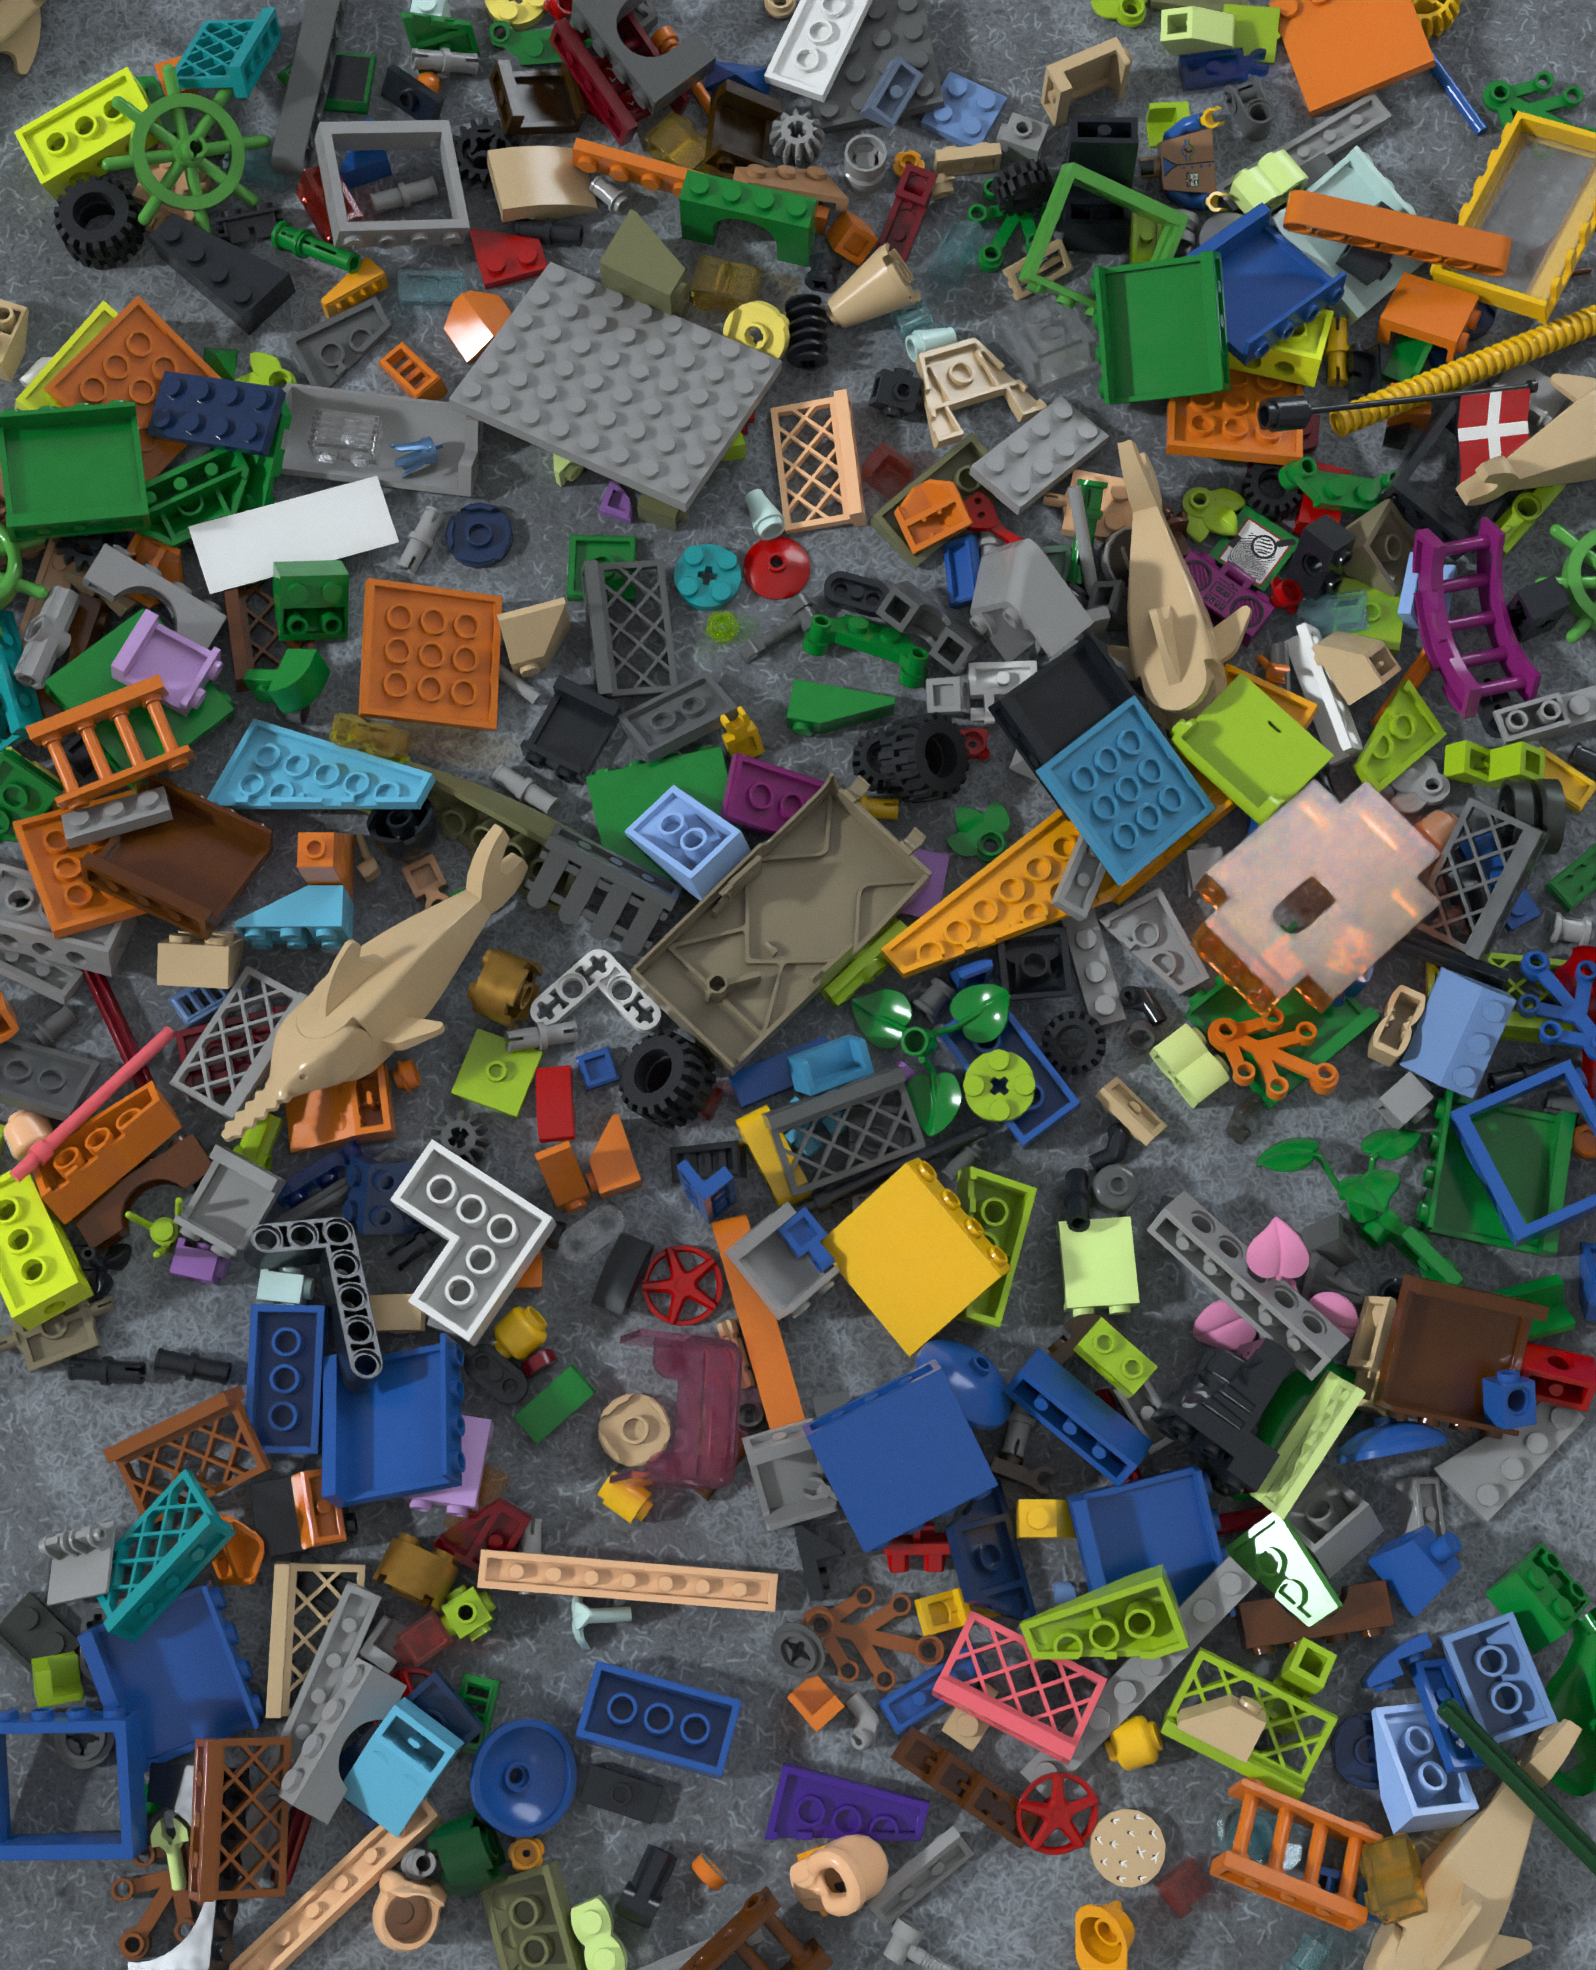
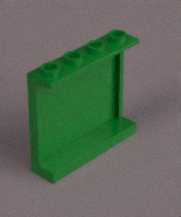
M1211 250L1200 252L1199 255L1106 268L1094 267V276L1090 278V288L1092 295L1096 296L1097 310L1093 312V324L1095 330L1099 331L1100 344L1096 345L1097 363L1102 367V378L1099 379L1098 388L1100 397L1104 399L1105 405H1119L1231 391L1220 252Z
M113 400L108 404L97 405L78 403L73 407L61 408L42 406L37 410L25 411L11 408L0 413V461L7 514L5 518L10 542L151 529L135 401Z
M144 608L44 681L46 694L62 712L127 686L112 678L111 664L144 613ZM159 619V623L165 626L163 622ZM210 679L203 689L207 693L202 704L197 710L192 707L187 717L161 704L179 748L187 744L191 747L225 720L229 723L234 720L233 707H235L233 700L224 690L219 692L211 684L212 680ZM139 706L129 710L128 719L145 760L147 761L165 754L148 709ZM106 719L96 723L97 727L94 730L107 762L116 772L132 767L115 722ZM146 777L131 783L129 786L136 794L140 793L148 787V778Z
M703 745L695 748L692 753L683 755L670 753L652 763L637 760L628 763L626 768L617 770L602 768L594 771L592 775L586 776L601 845L676 883L627 837L624 831L673 785L720 816L728 779L721 746L713 748L712 745ZM733 825L742 832L741 827Z
M1296 921L1287 928L1281 924L1266 937L1270 942L1261 949L1257 946L1251 948L1241 957L1240 960L1243 964L1233 971L1231 967L1224 970L1214 980L1217 985L1208 993L1204 988L1197 992L1188 1001L1190 1007L1185 1014L1209 1042L1207 1037L1208 1028L1213 1021L1219 1018H1230L1240 1023L1263 1017L1264 1011L1268 1008H1278L1284 1014L1282 1028L1276 1032L1264 1030L1249 1035V1037L1262 1040L1295 1031L1296 1026L1301 1022H1311L1317 1028L1315 1042L1309 1046L1297 1045L1282 1051L1315 1065L1327 1063L1372 1026L1380 1015L1372 1006L1365 1010L1355 997L1346 996L1344 1005L1340 1007L1329 1006L1323 1002L1325 988L1312 984L1308 979L1309 946L1295 931L1299 925ZM1284 935H1287L1290 941L1286 947L1300 961L1303 969L1275 993L1271 994L1251 972L1249 967L1257 957ZM1274 1017L1267 1018L1270 1022H1278V1019ZM1221 1031V1033H1222L1223 1035H1230V1034H1231V1033L1226 1032V1031ZM1307 1031L1300 1032L1303 1036H1311ZM1240 1049L1244 1061L1251 1063L1255 1067L1254 1081L1247 1087L1269 1111L1281 1100H1272L1267 1096L1266 1084L1253 1054ZM1217 1051L1218 1054L1231 1067L1230 1062L1226 1056V1053ZM1274 1064L1278 1075L1288 1081L1287 1095L1308 1079ZM1239 1071V1072H1238L1239 1075L1244 1076V1077H1247V1076L1250 1075V1074H1249L1248 1072H1246V1071ZM1279 1085L1271 1086L1275 1091L1283 1090Z
M1447 1089L1441 1095V1098L1436 1097L1432 1110V1118L1437 1119L1436 1131H1431L1427 1143V1152L1432 1153L1430 1166L1425 1167L1422 1176V1187H1426L1427 1190L1425 1201L1421 1200L1417 1209L1416 1220L1422 1222L1420 1231L1545 1258L1556 1254L1560 1228L1514 1248L1449 1123L1450 1112L1477 1099L1453 1095L1454 1091ZM1501 1105L1471 1119L1525 1224L1556 1212L1564 1206L1576 1120L1575 1113L1561 1111L1557 1115Z

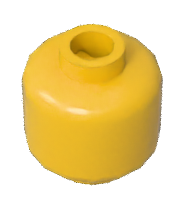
M515 1306L494 1326L493 1331L497 1340L494 1346L507 1359L512 1356L518 1360H526L546 1341L547 1333L545 1329L548 1327L547 1322L533 1307Z
M1141 1715L1125 1719L1111 1732L1110 1739L1104 1741L1110 1761H1118L1120 1766L1127 1771L1154 1764L1158 1760L1159 1751L1163 1750L1162 1739L1156 1723L1148 1721Z

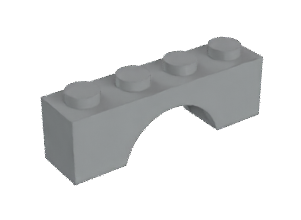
M105 543L84 576L82 585L111 603L125 595L134 593L147 594L158 599L170 611L173 618L174 631L208 649L227 618L222 613L223 609L210 600L205 599L203 602L191 595L193 593L192 590L178 581L171 583L161 577L162 572L148 563L141 565L131 559L132 555L126 549L115 544L111 547Z
M356 1658L353 1665L345 1671L342 1683L333 1699L325 1705L322 1718L314 1732L304 1741L302 1752L293 1768L285 1774L277 1796L328 1825L348 1790L339 1772V1756L346 1739L362 1724L373 1720H384L394 1704L401 1698L407 1685L375 1666Z

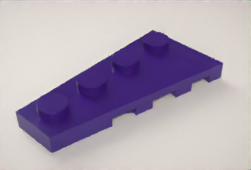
M783 1762L765 1839H838L845 1835L860 1834L869 1836L874 1841H921L930 1800Z

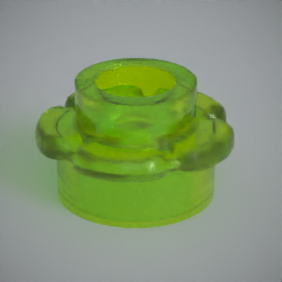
M714 612L708 617L706 633L713 640L719 643H726L738 634L739 624L735 621L736 617L731 612ZM724 624L726 627L721 629L719 625Z

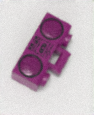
M1192 549L1184 559L1201 594L1211 622L1215 626L1242 606L1247 605L1252 609V615L1241 642L1242 645L1248 648L1272 617L1275 607L1271 605V599L1261 591H1255L1254 593L1250 590L1256 579L1228 560L1220 569L1216 566L1217 563L1214 558L1205 552L1199 554Z

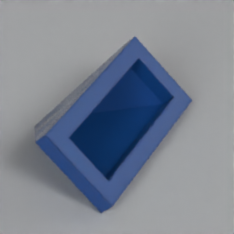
M716 61L714 71L706 77L705 89L708 92H713L726 79H729L769 96L770 84L765 83L764 74L768 67Z

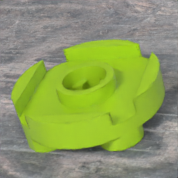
M1000 1049L984 1053L976 1058L967 1069L963 1083L966 1101L971 1110L980 1118L990 1122L1014 1121L1024 1115L1033 1103L1036 1087L1033 1071L1028 1063L1017 1054ZM995 1078L997 1080L1007 1079L1009 1081L1006 1084V1088L1009 1090L1008 1093L1003 1095L999 1092L993 1095L990 1092L993 1089L991 1081Z

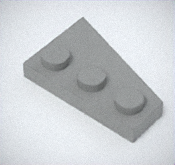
M1160 887L1098 919V923L1178 996L1210 981L1208 972Z

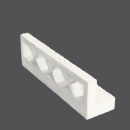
M1304 622L1296 626L1298 635L1284 641V643L1288 645L1289 657L1305 699L1318 704V712L1313 721L1322 745L1334 755L1329 764L1336 766L1359 756L1363 745L1346 701L1337 696L1332 686V679L1321 665L1318 666L1314 660L1315 653L1311 647L1323 640L1320 631Z

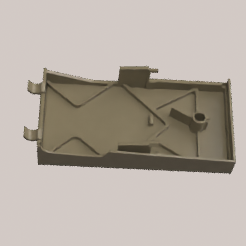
M831 772L823 786L771 838L764 843H759L630 969L631 980L731 1077L929 886L932 872L913 855L927 837L914 827L904 840L899 841L857 802L871 786L860 775L857 776V779L850 787L844 789L840 787L836 777Z

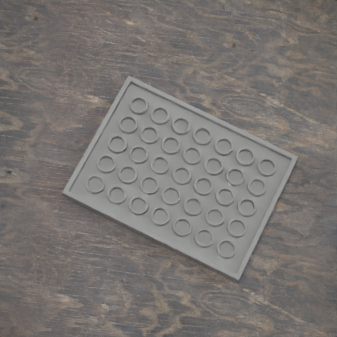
M550 262L450 396L449 405L452 409L686 512L781 372L782 361L674 314L672 316L647 304L640 303L619 292L605 288L597 281Z

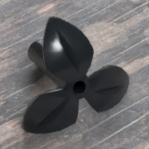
M129 1244L114 1245L109 1248L105 1258L88 1245L72 1246L84 1272L96 1271L88 1280L94 1294L92 1297L94 1299H101L106 1296L114 1284L112 1277L107 1271L109 1269L122 1271L131 1257V1246Z

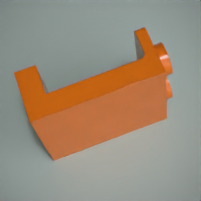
M1403 272L1380 317L1376 341L1389 345L1394 333L1402 334L1446 348L1448 350L1446 362L1454 361L1457 353L1463 354L1470 338V334H1468L1469 329L1475 330L1482 313L1481 310H1477L1480 295Z

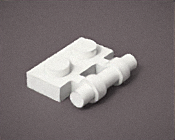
M1037 660L968 663L970 700L983 699V707L970 708V721H984V724H995L996 720L988 710V707L995 702L994 699H1000L1036 673Z

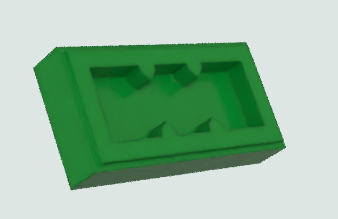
M1596 843L1544 886L1567 913L1596 890Z

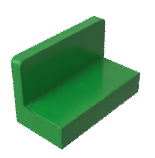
M1401 334L1381 376L1382 380L1391 384L1403 382L1405 379H1411L1413 376L1419 375L1433 344Z
M1558 1274L1492 1291L1493 1293L1530 1300L1550 1307L1546 1322L1532 1320L1528 1341L1575 1329V1320L1564 1305V1282Z

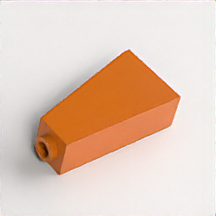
M298 832L297 868L307 885H343L353 901L355 834Z

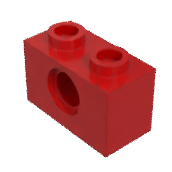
M1527 1342L1520 1375L1535 1381L1536 1401L1587 1412L1596 1391L1594 1357Z

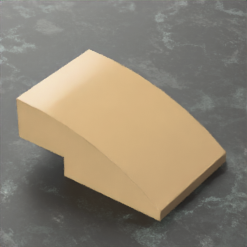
M519 146L487 150V165L502 223L533 217L535 220L545 221L547 218L560 219L598 211L595 196L589 190L591 184L589 173L573 166V148Z

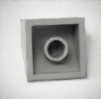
M1325 1467L1309 1480L1286 1516L1322 1573L1329 1579L1384 1532L1371 1506Z

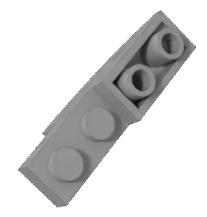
M1596 685L1563 695L1557 692L1495 710L1493 716L1504 744L1538 741L1594 727L1596 724Z

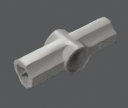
M59 585L51 587L40 614L31 620L25 629L23 639L27 644L14 671L16 681L23 686L36 690L44 688V681L48 679L55 660L61 657L70 645L71 635L68 633V630L81 601L78 598L79 595L69 588H63Z

